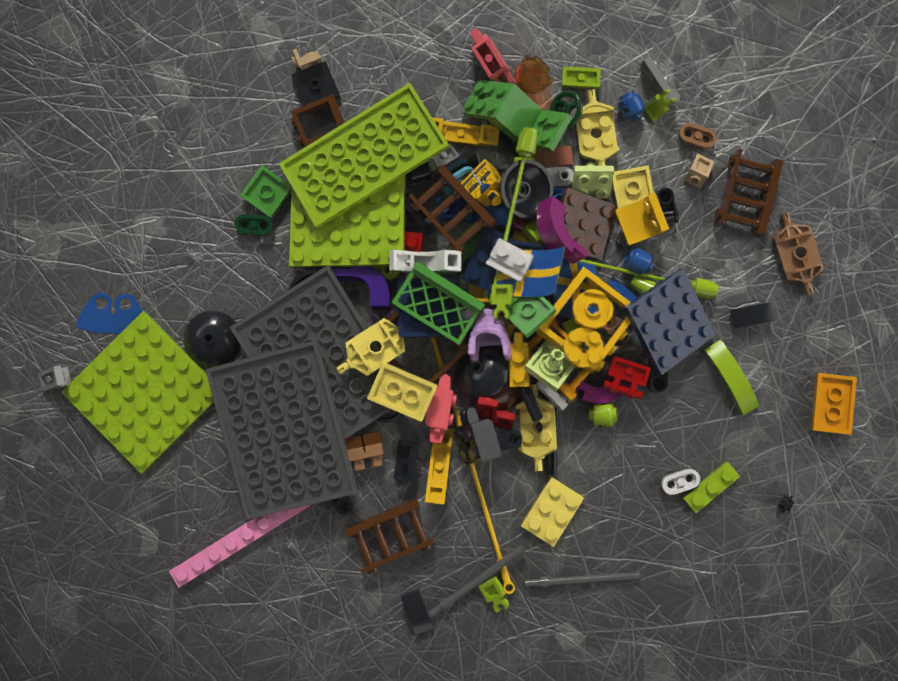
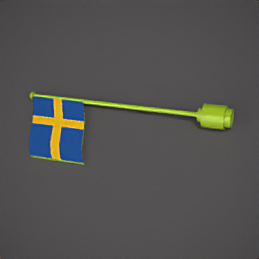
M523 127L516 147V152L519 153L522 160L503 239L506 242L526 158L535 155L539 139L538 130L529 127ZM565 246L552 250H523L533 255L534 259L522 282L496 270L493 285L512 284L513 297H541L554 294ZM491 291L490 299H488V303H490V304H491L492 291Z
M563 257L556 290L553 294L554 304L557 302L583 267L595 276H597L595 268L597 266L662 281L665 278L645 273L638 275L627 269L583 259L572 264ZM697 277L690 281L698 298L707 300L716 298L719 285L715 284L714 281ZM583 280L557 315L574 319L572 306L575 299L586 290L598 289L586 280ZM591 305L590 308H587V310L590 311L589 313L591 314L597 312V308L594 309V305Z

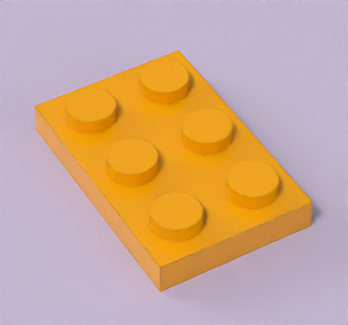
M816 373L810 430L852 435L857 377Z

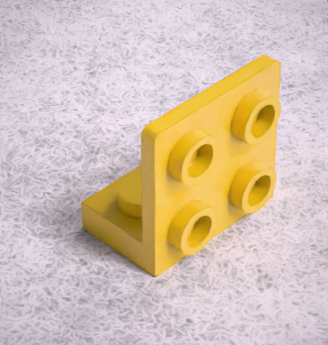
M656 193L615 210L628 245L669 230Z

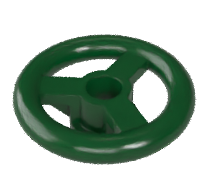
M563 91L553 99L549 111L570 114L571 110L577 108L574 118L567 127L570 128L581 117L583 110L582 100L573 91ZM569 96L572 97L575 101L572 103H567L566 101L561 99Z

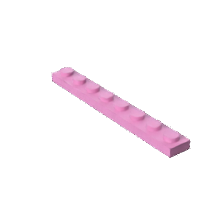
M311 504L253 518L176 566L169 573L178 588L308 508Z

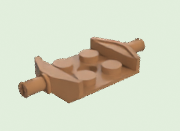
M789 212L781 214L784 228L771 240L772 242L775 241L786 275L784 280L802 283L806 295L812 294L814 291L810 281H813V278L824 269L812 229L807 225L791 223ZM797 248L803 249L804 256L802 258L796 255L795 251Z

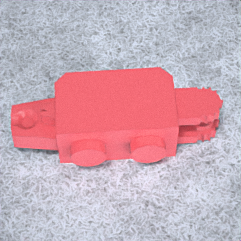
M477 28L469 32L475 41L472 43V51L488 77L492 81L502 82L500 78L505 75L509 83L516 84L510 73L509 66L493 40L487 34L482 36Z
M447 374L440 376L438 388H436L426 411L425 423L430 427V441L435 443H442L446 429L453 424L454 414L450 413L451 407L456 405L457 395H453L454 391L450 390L451 378Z

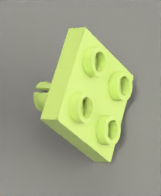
M593 162L586 163L585 166H574L571 189L598 199H609L614 166H596Z
M545 340L525 365L524 370L556 392L575 367L565 358L564 353Z

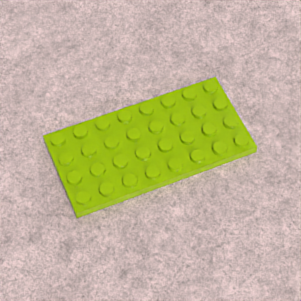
M408 83L280 162L279 165L313 224L318 229L445 151L450 146L411 83Z

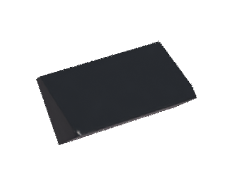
M471 148L444 166L453 174L466 166L474 169L479 165V161L474 149Z

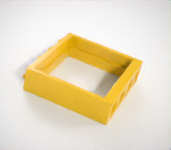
M585 267L579 271L553 307L557 312L535 331L562 352L564 340L547 327L583 280H586L596 289L603 292L621 308L631 303ZM627 316L603 347V354L600 360L594 365L584 368L590 374L602 368L605 364L603 361L605 356H610L616 349L614 345L618 339L621 341L628 331L625 329L629 324L632 326Z

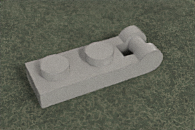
M649 56L643 60L640 67L659 95L667 89L671 90L667 94L668 99L671 100L676 97V101L668 105V108H672L679 101L680 95L671 89L668 78L660 72L659 64Z

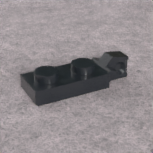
M405 194V210L427 239L431 238L437 233L435 226L424 220L426 216L421 211L417 213L410 205L412 202L409 198L410 194Z

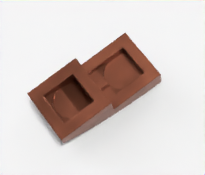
M571 146L556 147L554 151L538 149L535 155H531L534 157V161L540 163L545 168L565 167L574 164Z

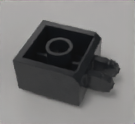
M470 407L460 411L462 425L454 427L456 431L455 438L460 445L462 460L465 464H473L502 456L493 422L489 419L479 420L476 409Z

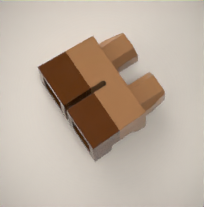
M381 431L344 439L355 471L365 469L364 458L371 457L372 467L383 465V454L385 452Z

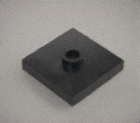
M326 61L291 75L303 106L332 94L335 99L340 98Z

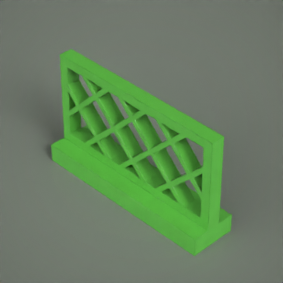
M416 262L392 301V304L460 345L485 305L419 262ZM413 275L421 279V288L411 290L410 280ZM408 285L409 290L404 291L406 286ZM436 288L439 298L428 300L426 289ZM423 290L426 301L415 303L412 292ZM410 293L411 305L404 306L397 302L402 294ZM443 299H453L456 309L445 311ZM440 300L443 312L432 314L429 302ZM426 303L429 315H418L415 306ZM467 308L474 312L470 320L462 321L461 309ZM457 311L459 322L448 325L446 313ZM443 314L446 325L437 327L434 325L432 316ZM460 324L462 333L457 339L451 335L449 327Z

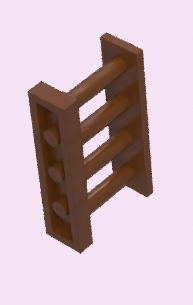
M738 149L734 154H731L728 161L730 169L720 209L718 208L715 213L714 219L717 220L715 226H721L726 220L749 226L753 229V236L761 237L766 234L784 160L775 159L766 165L741 158L743 150ZM743 166L765 172L767 175L766 181L761 183L737 177L738 167ZM734 184L760 190L762 193L761 200L755 201L732 195ZM729 202L755 208L758 211L757 217L753 220L727 213Z
M443 165L438 169L440 180L418 200L411 194L409 196L412 201L410 205L417 213L421 211L450 242L448 246L451 250L461 251L463 256L465 252L461 247L483 227L486 228L488 226L492 230L497 224L493 217ZM449 185L453 189L451 191L452 194L429 213L423 205L441 188ZM462 198L466 203L464 205L465 208L442 227L435 219L457 199L460 200ZM475 212L479 217L477 219L478 222L455 241L448 233L466 216Z
M417 497L344 529L347 537L352 535L353 538H356L366 565L362 566V573L368 572V574L379 570L378 567L419 549L425 551L432 547L435 539L434 537L427 539L416 513L418 511L417 507L420 506ZM405 512L410 516L420 541L412 546H409L398 520L400 518L399 515ZM386 520L389 523L391 522L402 550L391 554L381 530V523ZM368 528L374 531L384 555L383 558L373 561L363 537V530Z

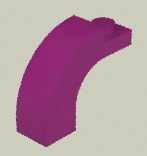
M552 195L538 204L537 225L539 233L548 250L565 246L563 257L574 264L586 258L588 251L573 240L567 232L564 224L566 206Z
M569 376L566 383H570L575 377ZM621 379L619 385L629 388L631 382ZM581 382L575 388L576 393L582 391L579 399L591 403H608L624 395L618 392L616 394L612 393L609 389L603 388V386L593 387L584 382Z

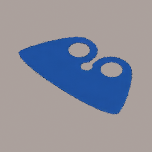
M97 293L91 297L83 308L76 326L91 332L120 334L143 311L132 295L122 294L115 300L114 307L116 313L111 314L112 300L110 296L105 293ZM99 297H104L107 300V306L104 309L96 307L95 302ZM128 298L131 301V307L128 310L120 308L119 303L121 299Z

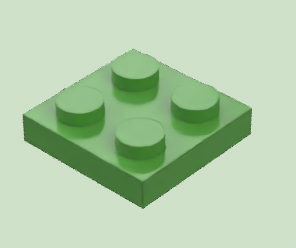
M261 165L240 194V197L272 219L291 193L292 186Z
M543 296L513 297V305H507V309L510 312L509 320L526 338L557 312Z

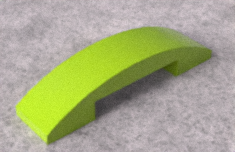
M718 340L703 349L734 397L733 401L741 415H745L759 407L751 385L723 342Z

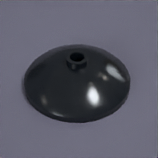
M526 159L520 182L522 193L518 191L513 215L520 218L537 217L538 204L553 195V182L549 172L543 165L534 160ZM521 160L509 165L500 180L499 191L501 200L509 212Z
M216 310L204 311L193 317L184 332V346L190 358L205 367H216L229 363L237 355L241 346L230 329L236 321L228 314ZM208 335L212 336V340L210 342H208L206 339Z
M496 346L480 347L478 361L474 363L471 361L468 353L458 361L455 369L456 384L459 390L471 399L478 400L479 397L493 398L506 387L510 379L509 361L505 360L503 351Z

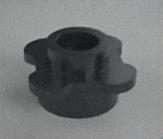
M784 494L777 507L782 510V513L785 510H791L794 504L793 496L789 497Z

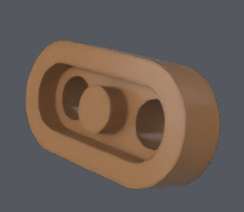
M685 123L678 131V137L683 143L701 149H709L717 141L716 133L713 130L693 123ZM686 131L690 133V137L685 136ZM703 137L708 139V143L703 141Z

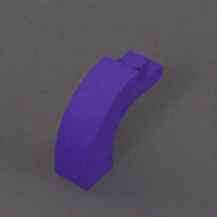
M372 266L333 268V273L338 281H359L370 288V307L373 311H392L390 289L384 277L377 269Z

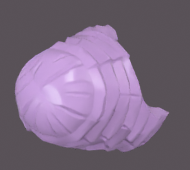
M482 309L473 322L474 326L472 327L468 345V355L473 363L478 361L480 347L489 345L503 346L505 360L510 361L511 347L505 322L500 313L499 319L494 318V309Z

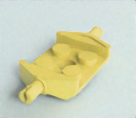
M592 89V91H587L589 102L583 107L581 117L576 123L580 157L585 160L595 161L598 166H605L606 159L619 151L613 118L614 107L596 101L595 89ZM593 129L599 130L601 137H592L591 131Z
M383 318L345 343L347 362L336 368L340 374L350 368H354L368 376L379 369L383 362L388 363L404 353V339L399 338L398 327ZM377 341L381 344L379 352H373L370 349L372 342Z
M536 384L530 385V388L543 418L533 422L524 401L516 406V409L520 411L522 447H519L518 451L535 459V471H543L542 459L557 450L555 407L552 402L538 396V388ZM538 422H540L543 426L541 432H538L536 429V424Z

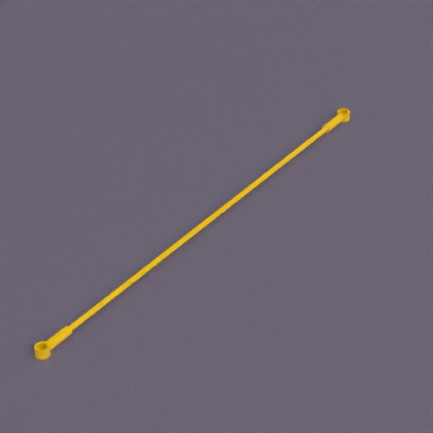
M431 337V341L435 350L438 364L441 369L444 366L436 341V337ZM452 406L457 426H460L462 423L457 406ZM474 463L469 464L498 562L502 559L501 551ZM504 566L500 569L504 583L503 589L507 594H511L514 592L515 586L510 579L507 566ZM511 584L512 589L506 590V585Z

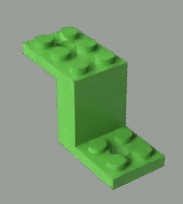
M479 80L474 86V91L465 102L462 110L465 116L489 120L516 144L523 127L536 129L539 136L537 149L548 151L555 150L572 120L568 113L541 109L513 83Z

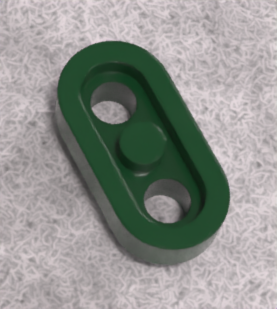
M242 214L235 219L234 223L236 230L246 235L265 236L269 235L274 228L273 221L264 215ZM244 222H248L247 228H243ZM263 223H267L266 229L261 228Z

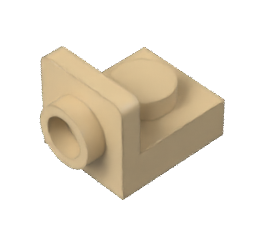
M293 49L295 56L292 57L295 67H300L301 71L322 63L318 51L308 52L304 57L300 58L297 49Z
M697 153L684 181L701 188L709 177L714 161Z

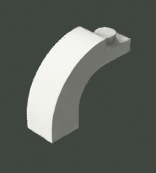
M390 250L389 270L410 273L416 262H419L435 273L461 271V251L412 252Z

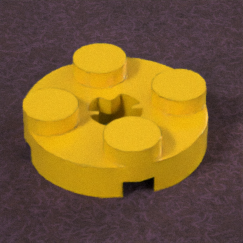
M595 289L586 290L573 302L572 314L574 321L583 328L591 330L602 328L612 317L613 305L603 292ZM591 305L595 306L594 309L597 308V312H594V314L589 313L590 311L587 310Z
M577 328L571 331L564 339L562 350L565 358L574 367L588 368L600 360L603 354V342L598 332L589 328ZM585 343V346L588 347V350H585L586 353H582L581 349H578V344Z

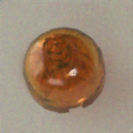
M526 55L516 66L515 80L520 90L529 94H539L552 84L553 76L550 77L548 74L551 70L542 59L537 56L532 58L529 57L530 55Z

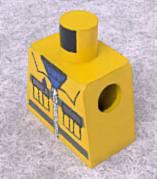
M484 159L461 184L485 207L490 204L496 206L502 201L499 191L501 177L497 169Z

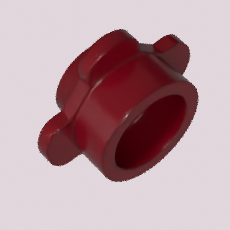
M515 216L511 225L514 228L512 233L514 234L515 231L521 233L527 219Z

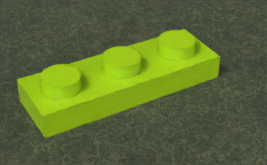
M725 461L682 498L692 511L697 513L740 476L729 462Z

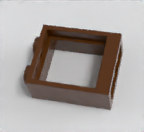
M333 94L291 111L293 117L290 118L294 129L298 128L300 135L297 138L301 147L310 145L331 131L308 140L299 117L330 105L338 127L345 123Z

